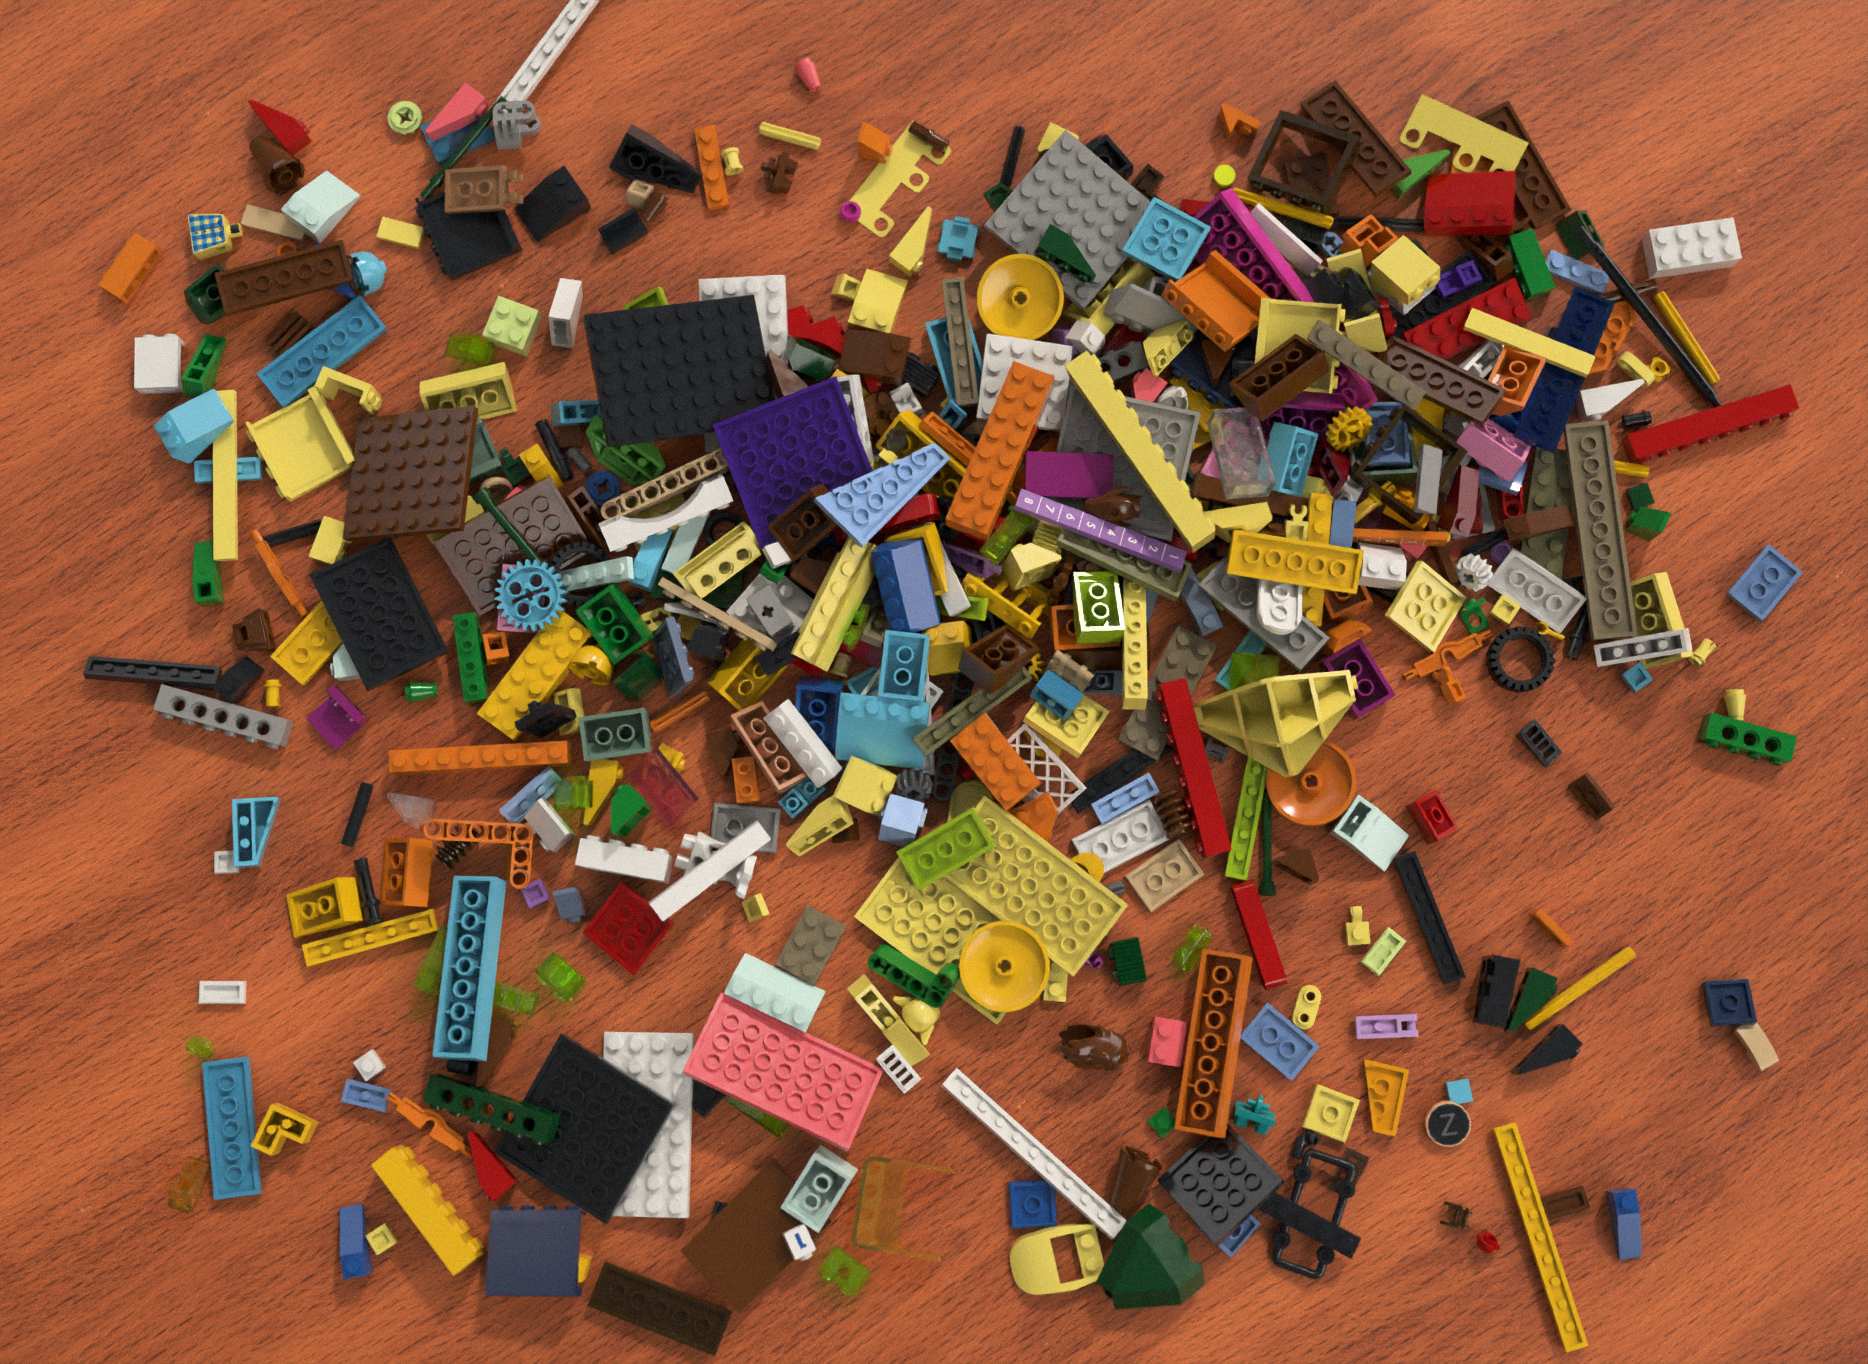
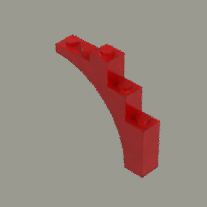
M804 305L787 310L789 335L829 351L841 359L846 339L841 322L837 323L836 318L832 317L814 323L810 310L806 311ZM860 377L869 394L879 393V389H882L880 381Z

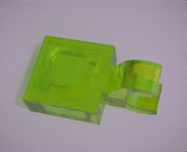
M203 1036L191 1037L186 1043L188 1045L186 1050L193 1056L199 1054L202 1058H210L216 1051L211 1047L212 1042Z

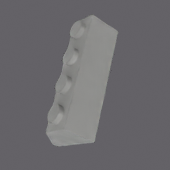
M1132 283L1111 290L1104 311V315L1110 317L1112 322L1123 323L1134 332L1147 334V337L1155 329L1187 319L1164 298ZM1189 321L1194 335L1198 328Z

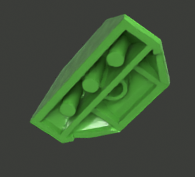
M596 414L593 417L585 433L590 440L597 461L630 485H643L661 475L666 465L657 446L651 442L607 448L601 415Z

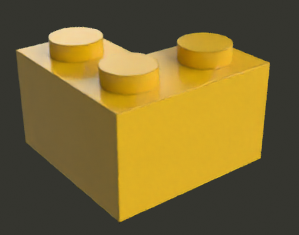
M273 1103L270 1105L251 1147L272 1156L280 1153L287 1137L301 1144L309 1143L319 1121L280 1103Z

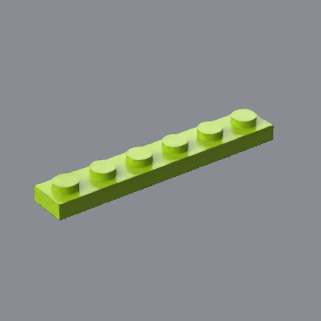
M1248 756L1230 843L1232 850L1228 853L1224 877L1247 881L1268 771V767Z

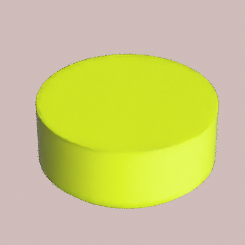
M1229 165L1217 167L1213 175L1215 184L1222 188L1231 186L1235 179L1234 169Z

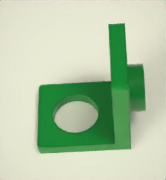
M1475 598L1463 604L1464 608L1458 612L1470 635L1490 626L1480 607L1486 602L1484 598L1478 601ZM1471 615H1478L1481 618L1480 626L1473 627L1470 625L1469 618Z

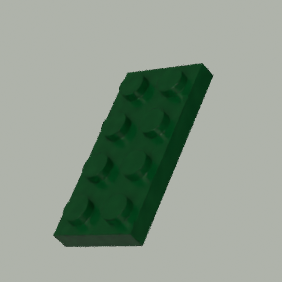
M665 555L651 592V598L680 603L682 601L680 598L675 596L674 599H671L662 593L664 589L658 585L663 577L683 588L673 574L661 569L666 559ZM745 568L703 597L702 600L716 608L728 610L741 595Z

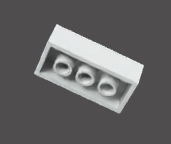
M1734 217L1651 229L1641 238L1650 279L1733 267L1742 259Z
M587 835V839L580 838L575 865L581 868L669 884L674 857L669 855V851L660 848H653V851H647V847L631 843V847H626L622 841L609 839V843L603 842L604 839Z

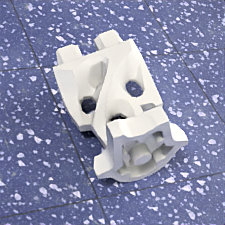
M698 832L697 836L685 834L681 847L691 850V855L687 856L678 853L674 866L684 870V875H686L727 843L719 842L702 832ZM750 855L718 880L731 882L736 887V895L740 898H745L757 856Z

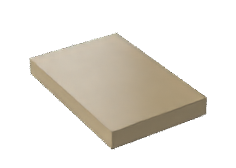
M1178 838L1124 877L1149 913H1151L1205 874Z

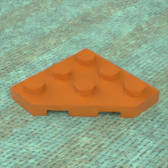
M1627 300L1575 311L1566 315L1575 348L1596 356L1588 375L1604 372L1607 369L1613 356L1626 338L1627 333L1634 325L1636 316L1633 307Z
M1049 791L1008 811L1045 841L1050 842L1059 810Z

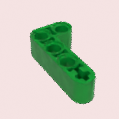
M886 944L879 945L867 961L871 970L934 1008L941 1007L960 977L959 968L953 963L944 964L939 972L934 974Z

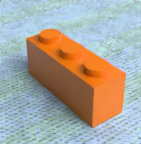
M135 232L132 237L126 240L125 247L121 253L114 257L111 267L101 276L98 285L105 292L127 305L163 252L155 244Z

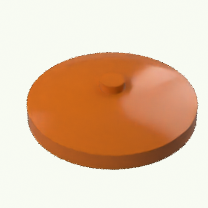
M1325 740L1299 775L1284 777L1268 768L1266 776L1267 792L1272 805L1285 819L1302 826H1321L1336 820L1349 808L1355 795L1356 773L1347 754L1337 745Z

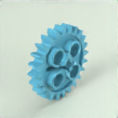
M526 559L525 566L518 561L516 569L513 566H509L510 574L502 572L505 580H498L502 587L495 588V591L500 593V596L495 597V600L501 601V604L496 608L504 609L501 617L509 616L508 624L515 621L514 628L519 629L523 624L524 631H528L530 626L532 631H537L538 625L541 629H546L545 622L553 625V617L560 619L557 611H565L560 605L568 601L562 598V595L567 594L568 591L561 590V587L566 583L558 581L562 576L561 574L553 575L556 568L550 567L547 570L548 563L543 562L540 566L539 560L535 559L532 565L531 561ZM540 575L542 577V584L535 587L533 579ZM519 583L522 589L518 595H515L512 589L515 584ZM549 587V591L533 595V600L525 598L516 604L513 603L515 599L529 596V591L536 593ZM544 596H548L550 599V604L546 608H543L541 605V599ZM528 604L529 612L523 616L520 608L522 605Z

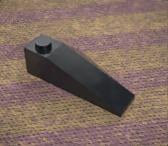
M631 124L609 166L611 170L627 179L644 180L650 184H662L668 186V188L694 193L703 176L700 171L652 135Z

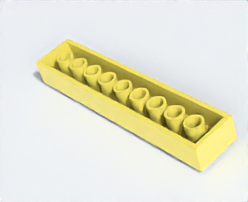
M1086 350L1065 365L1068 377L1189 549L1194 553L1215 538L1216 526L1209 516L1204 517L1202 514L1203 507L1196 497L1194 499L1190 497L1188 485L1183 479L1181 481L1178 480L1177 470L1170 461L1166 463L1161 447L1158 443L1154 445L1151 442L1152 435L1145 425L1142 427L1139 425L1137 413L1132 407L1130 409L1127 408L1126 398L1120 390L1115 391L1112 378L1107 372L1103 373L1101 371V363L1095 354L1090 355Z

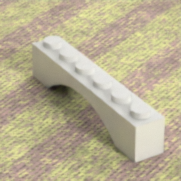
M720 473L700 481L691 497L679 508L668 514L648 519L628 518L618 515L598 524L610 552L613 550L619 552L626 549L630 543L635 542L638 544L648 539L647 536L655 533L656 535L666 533L669 527L674 525L677 527L683 526L689 522L688 519L705 517L709 514L710 510L715 508L717 510L724 509L729 506L733 499L726 481Z

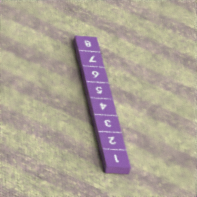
M1021 489L1014 507L1015 511L1178 573L1182 570L1187 551L1027 490Z

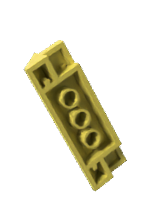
M848 536L841 552H837L798 631L800 635L791 654L826 672L828 671L876 574L871 552L878 546L867 542L861 548Z

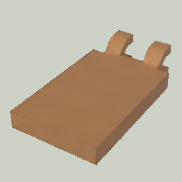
M503 165L445 169V213L507 210V204H523V195H517V192H510V182L523 183V174L517 173L516 170L507 171V167Z

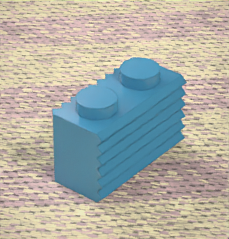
M1049 669L1041 677L1030 694L1031 698H1034L1038 703L1044 705L1045 708L1051 710L1052 713L1063 718V721L1068 719L1084 696L1078 687L1070 685L1058 673L1051 672Z

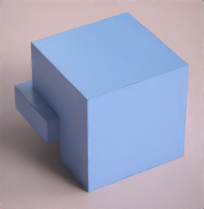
M890 794L879 817L882 822L878 840L906 847L914 842L917 830L922 831L928 808L924 807L925 803Z

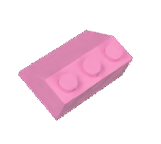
M1489 418L1483 426L1469 420L1456 440V443L1468 451L1466 455H1470L1480 466L1488 467L1498 478L1505 479L1508 482L1525 462L1531 446Z

